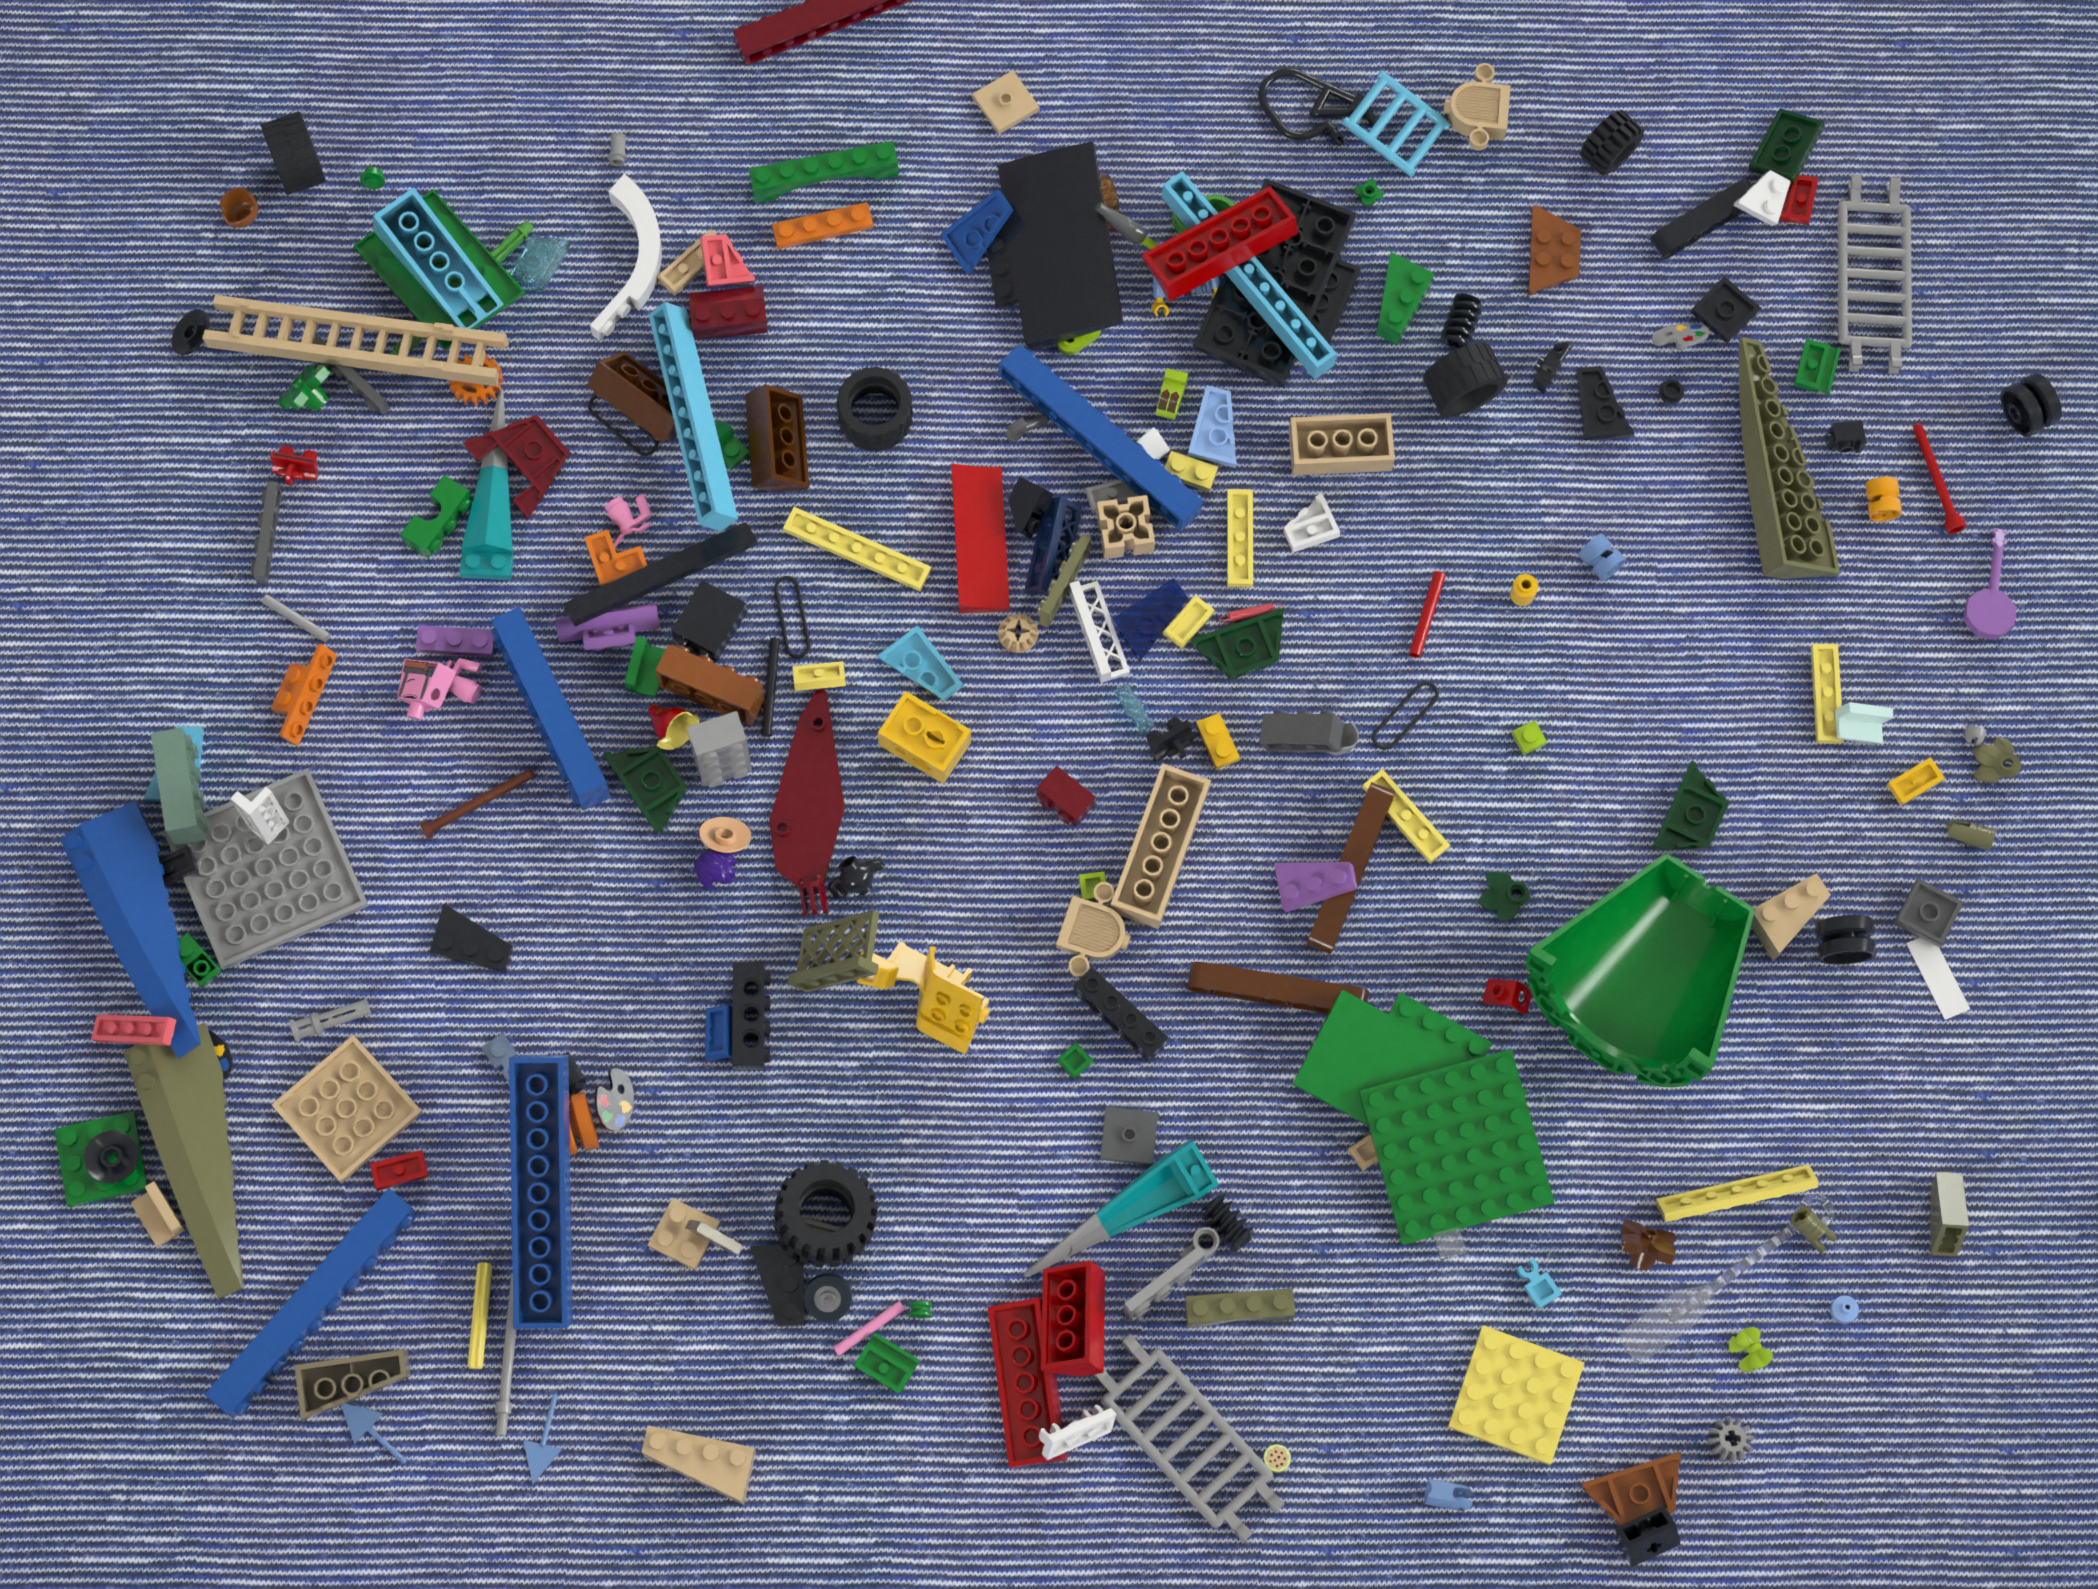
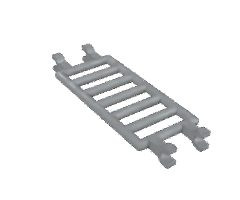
M1852 175L1851 182H1848L1849 201L1842 200L1838 203V342L1842 345H1849L1848 372H1859V366L1863 365L1861 346L1889 348L1888 374L1898 375L1899 369L1902 368L1901 348L1908 349L1912 346L1911 207L1907 204H1900L1901 178H1890V184L1886 186L1888 203L1861 202L1862 175ZM1848 211L1901 214V226L1848 223ZM1848 233L1901 236V248L1848 245ZM1848 255L1901 258L1902 271L1848 268ZM1848 278L1902 281V293L1848 290ZM1848 300L1902 303V316L1848 313ZM1848 323L1902 326V339L1848 335Z
M1130 1333L1122 1341V1345L1138 1360L1139 1364L1118 1383L1111 1378L1105 1369L1104 1373L1092 1375L1108 1391L1101 1398L1102 1405L1106 1409H1113L1117 1414L1115 1419L1212 1527L1218 1528L1226 1522L1244 1543L1253 1533L1234 1514L1256 1493L1263 1498L1274 1513L1285 1504L1266 1485L1273 1477L1272 1471L1161 1349H1154L1148 1354ZM1158 1361L1168 1374L1124 1413L1114 1400ZM1176 1381L1186 1394L1142 1433L1132 1421ZM1195 1402L1205 1414L1166 1450L1160 1453L1150 1441L1189 1405ZM1213 1422L1223 1434L1179 1474L1169 1461ZM1231 1442L1241 1455L1197 1494L1187 1481ZM1250 1463L1260 1475L1216 1515L1205 1502L1245 1465Z

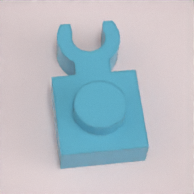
M1530 1259L1528 1263L1532 1267V1272L1527 1273L1520 1266L1517 1268V1273L1521 1278L1528 1280L1529 1283L1523 1288L1539 1310L1561 1296L1562 1293L1547 1272L1540 1276L1537 1262L1534 1259Z

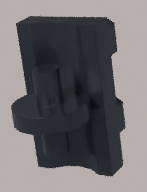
M1174 716L1166 723L1168 732L1161 735L1158 730H1153L1146 735L1152 757L1156 762L1167 756L1171 758L1176 754L1180 759L1187 756L1185 748L1190 746V741L1195 739L1191 730V723L1187 719L1181 721L1178 717Z

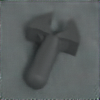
M1042 414L1027 421L1022 417L1006 427L1008 431L1004 432L1009 441L1020 440L1025 432L1048 423V417Z

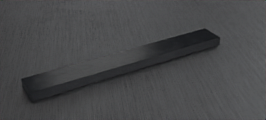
M744 522L563 603L564 609L576 627L758 545L757 538L748 524Z

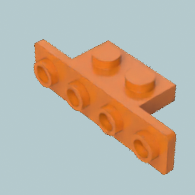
M323 644L317 645L309 666L290 663L271 707V710L287 715L280 731V736L293 745L298 746L337 658V654Z

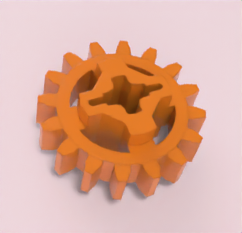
M464 354L465 360L463 362L457 360L458 364L471 365L473 358H469L467 354ZM486 354L483 367L497 369L499 373L498 381L503 383V376L500 375L502 373L501 367L496 366L497 363L494 358L489 360ZM449 380L451 392L455 393L457 400L463 398L465 405H468L470 401H473L475 407L478 406L479 401H483L487 405V398L490 397L495 400L494 392L502 391L500 384L496 387Z

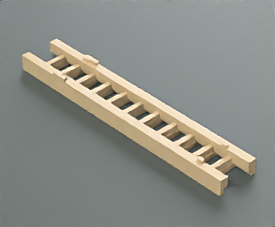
M215 295L213 305L216 310L234 312L229 333L205 329L203 340L208 348L496 387L499 384L497 369L483 367L486 355L485 349L486 346L506 349L509 345L505 333L460 328L444 323L435 322V324L221 295ZM247 314L258 315L253 336L241 334ZM271 317L282 318L277 339L265 338ZM295 320L306 322L301 342L289 341ZM319 324L331 325L326 346L313 344ZM341 327L355 328L350 349L336 347ZM365 330L379 331L374 352L360 350ZM389 333L403 335L398 355L384 354ZM413 336L428 338L422 359L408 357ZM438 340L452 341L447 362L432 360ZM462 343L476 344L471 365L457 363Z

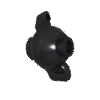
M850 856L839 864L838 868L841 874L829 882L828 890L835 899H842L849 892L865 895L873 887L874 872L882 870L886 865L880 860L858 861L856 856Z

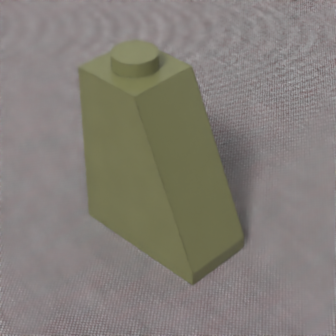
M1936 1172L1930 1186V1254L1957 1257L1969 1228L1963 1175L1951 1172Z

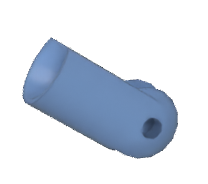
M1428 1479L1424 1504L1465 1511L1472 1506V1502L1467 1498H1471L1473 1492L1465 1485Z

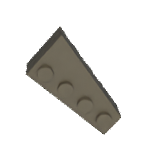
M402 1349L294 1365L301 1420L310 1419L410 1378L408 1350Z

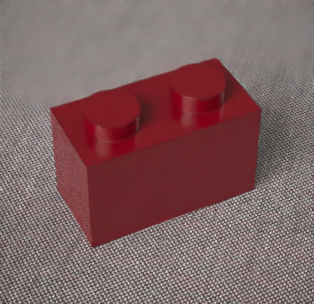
M1057 765L1036 790L1037 800L1047 809L1051 807L1058 813L1057 816L1060 820L1068 825L1071 823L1075 827L1096 804V796Z

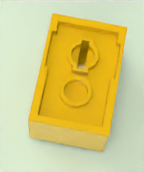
M905 691L878 731L879 746L944 784L971 744V730Z

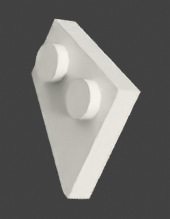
M1770 170L1756 184L1752 185L1734 203V206L1774 226L1778 224L1790 181Z
M1320 493L1308 508L1304 507L1298 513L1297 518L1292 519L1284 527V534L1292 552H1296L1340 537V530L1323 494Z

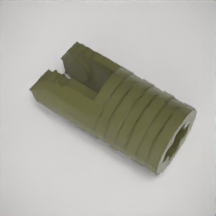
M1950 820L1946 824V830L1952 839L1955 838L1956 840L1963 841V844L1987 851L1991 849L1996 829L1974 824L1973 822L1966 823L1956 820Z
M1809 1207L1799 1208L1792 1215V1225L1820 1254L1826 1251L1824 1245L1818 1240L1823 1234L1830 1241L1835 1242L1837 1240V1236Z

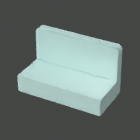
M1849 702L1835 709L1837 738L1881 744L1883 742L1882 724L1893 719V708Z

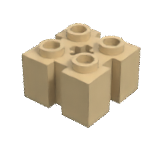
M1147 495L1127 498V503L1118 505L1117 499L1097 502L1096 515L1099 531H1102L1101 545L1104 559L1124 557V551L1133 550L1134 555L1154 553L1155 539L1152 523H1149L1150 509Z

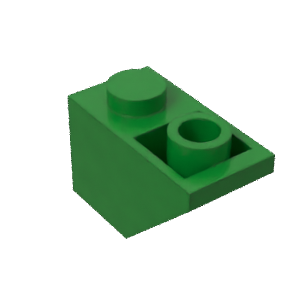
M188 932L179 939L181 963H184L186 973L200 988L204 987L222 972Z

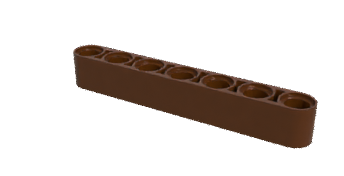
M1371 782L1339 861L1350 862L1353 865L1357 888L1396 792ZM1357 889L1323 901L1307 942L1308 946L1332 954Z
M1206 962L1191 963L1187 985L1188 990L1196 993L1327 1014L1341 990L1352 994L1368 1003L1369 990L1362 987Z

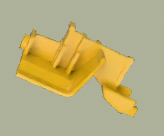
M901 941L888 960L873 953L872 962L879 964L878 973L873 976L857 979V983L886 989L894 986L896 979L914 982L919 987L916 1018L917 1029L966 1055L976 1027L979 1023L984 1024L990 1013V1010L987 1009L990 999L986 997L983 1001V995L964 986L970 980L972 969L967 968L963 974L955 970V965L953 964L947 967L935 961L936 947L934 946L929 947L927 956L911 949Z

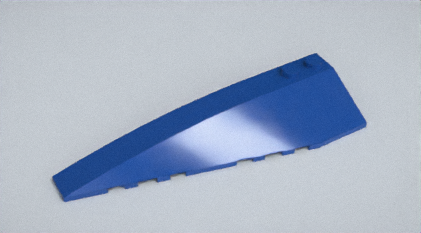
M134 801L78 825L63 836L60 841L108 939L150 1014L156 1017L176 1019L170 1046L177 1058H182L199 1046L201 1041L195 1013L191 1011L189 999H191L189 988H186L184 979L186 971L184 963H181L179 952H181L174 915L169 909V892L165 888L162 875L165 874L163 864L159 862L158 853H160L159 846L138 802Z

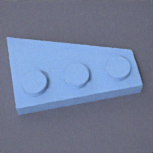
M1206 385L1188 456L1236 468L1231 391Z

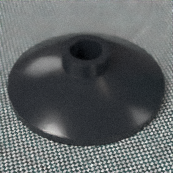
M200 309L192 310L178 322L172 335V348L177 354L182 356L189 355L203 343L205 329L209 330L210 326L209 316L206 312Z
M111 1130L102 1132L95 1136L86 1147L84 1154L85 1167L88 1173L99 1182L107 1184L121 1182L128 1178L135 1170L139 1158L138 1148L134 1140L121 1131ZM112 1155L118 1156V1160L115 1163L109 1162V1158Z

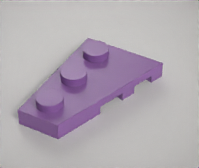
M1350 862L1274 863L1282 909L1285 912L1358 889L1354 867Z

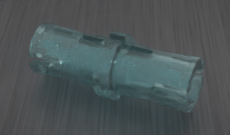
M1129 683L1123 684L1124 688L1119 686L1114 692L1124 705L1125 714L1132 718L1139 733L1145 734V730L1147 732L1154 728V724L1143 709V702L1138 701Z

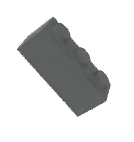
M1274 711L1273 714L1264 713L1259 743L1268 751L1339 752L1344 723L1335 713L1330 711H1321L1320 714H1311L1307 711H1297V714H1288L1284 711Z

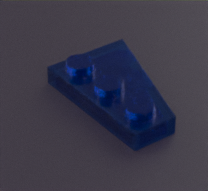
M1172 578L1112 618L1111 622L1139 662L1172 621L1188 597L1175 578Z

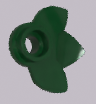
M1487 873L1486 880L1490 889L1480 896L1478 903L1487 910H1497L1499 921L1511 920L1517 915L1519 907L1528 901V887L1522 882L1513 881L1507 873ZM1517 891L1521 897L1516 899L1512 897L1511 893Z

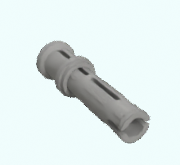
M366 998L319 1015L318 1012H313L309 1017L297 1021L291 1019L289 1023L297 1043L300 1042L301 1038L313 1034L321 1035L324 1029L372 1013ZM354 1010H355V1012H352V1013H349V1014H346V1015H343V1016L334 1018V1017H336V1016H339V1015H342V1014H345V1013H348V1012H351V1011H354Z

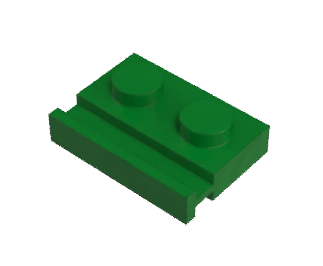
M1806 339L1793 386L1816 393L1819 391L1828 396L1831 391L1841 348H1833L1828 344Z
M874 1332L872 1338L855 1362L854 1367L900 1395L919 1365L920 1360Z

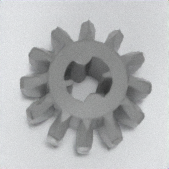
M1730 1416L1725 1418L1724 1423L1718 1419L1715 1422L1716 1428L1708 1430V1433L1714 1438H1709L1707 1444H1715V1448L1710 1452L1713 1455L1719 1451L1721 1453L1719 1461L1721 1462L1727 1458V1455L1731 1464L1736 1462L1737 1457L1740 1460H1744L1746 1458L1745 1452H1751L1753 1449L1751 1445L1746 1443L1754 1440V1436L1745 1434L1750 1430V1426L1747 1425L1741 1428L1742 1420L1740 1418L1736 1419L1734 1424ZM1729 1434L1730 1438L1736 1440V1442L1732 1445L1729 1441H1725V1438Z

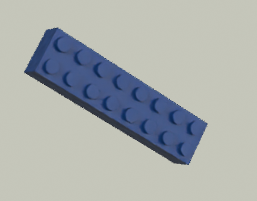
M520 606L491 619L494 628L490 631L494 637V642L499 652L502 653L510 674L512 673L520 695L523 696L531 717L534 718L539 734L544 739L547 750L552 760L555 761L563 782L566 783L574 805L580 804L584 811L611 798L606 780Z

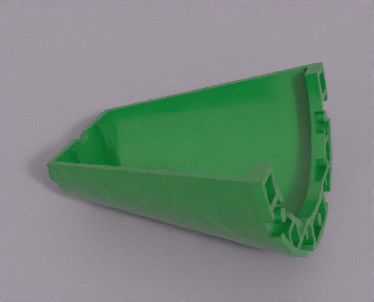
M1665 853L1533 946L1526 960V970L1530 972L1531 976L1527 981L1536 1004L1554 1028L1559 1025L1569 1035L1567 1041L1592 1061L1618 1075L1625 1071L1638 1076L1635 1081L1658 1087L1688 1086L1690 1081L1696 1080L1698 1082L1704 1078L1714 1066L1755 909L1750 907L1745 901L1739 900L1727 892L1723 887L1718 885L1714 887L1706 884L1705 877L1701 873L1692 870L1679 859Z

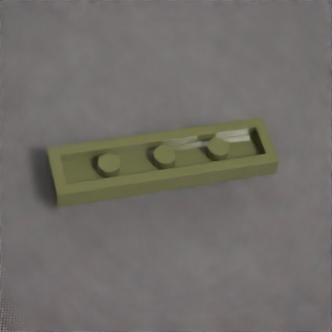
M1082 534L1078 542L1074 541L1071 545L1068 561L1064 560L1058 572V579L1052 580L1048 589L1049 595L1047 599H1042L1039 604L1037 613L1040 614V625L1049 628L1069 591V583L1074 582L1090 552L1092 537Z

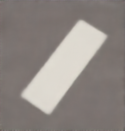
M1922 938L1906 943L1944 1019L1946 1020L1970 1010L1940 948Z

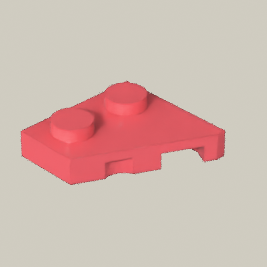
M726 234L701 236L700 241L707 287L754 283V275L749 272L743 263L742 257L734 250L733 244Z

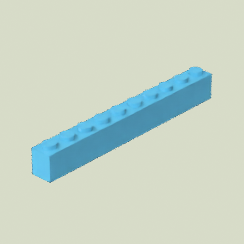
M1183 171L1163 184L1162 199L1188 229L1218 214ZM1256 257L1225 272L1314 379L1335 365L1337 353Z
M664 302L649 314V319L698 523L711 529L723 531L738 520L688 312L684 308Z

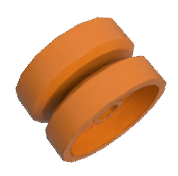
M585 1092L571 1095L570 1105L572 1112L569 1113L570 1156L577 1154L578 1146L575 1137L578 1136L582 1147L586 1151L600 1148Z

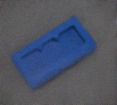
M728 1004L706 1008L705 1059L713 1061L732 1057V1006Z

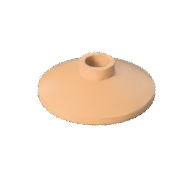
M716 817L707 820L701 825L699 837L708 848L718 852L731 853L740 851L749 845L751 832L743 822L737 819Z

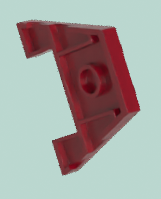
M538 415L463 442V446L477 462L496 447H499L530 482L531 486L512 501L526 519L530 518L570 454Z

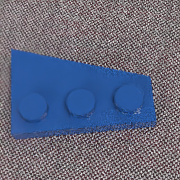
M998 189L940 234L966 274H971L1013 212L1012 207Z

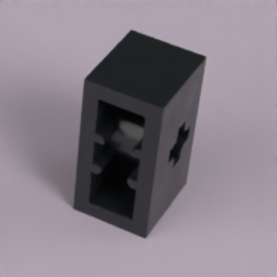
M1665 1506L1659 1507L1615 1528L1619 1547L1631 1567L1681 1545L1677 1525Z

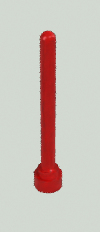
M1916 423L1913 426V431L1946 514L1944 526L1948 534L1958 533L1964 530L1967 525L1963 516L1956 513L1924 428L1922 424Z

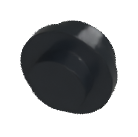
M1667 380L1661 384L1659 396L1665 403L1676 404L1683 398L1684 388L1679 381Z

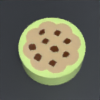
M1278 1444L1270 1446L1263 1456V1462L1274 1473L1286 1470L1291 1461L1288 1449Z

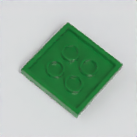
M134 1111L54 1129L66 1203L69 1208L146 1191L145 1186L148 1185L137 1117ZM111 1130L121 1131L129 1135L137 1145L139 1153L137 1166L133 1173L121 1182L113 1184L99 1182L88 1173L85 1167L84 1154L86 1147L95 1136L102 1132ZM112 1155L109 1158L110 1163H115L118 1160L117 1155Z

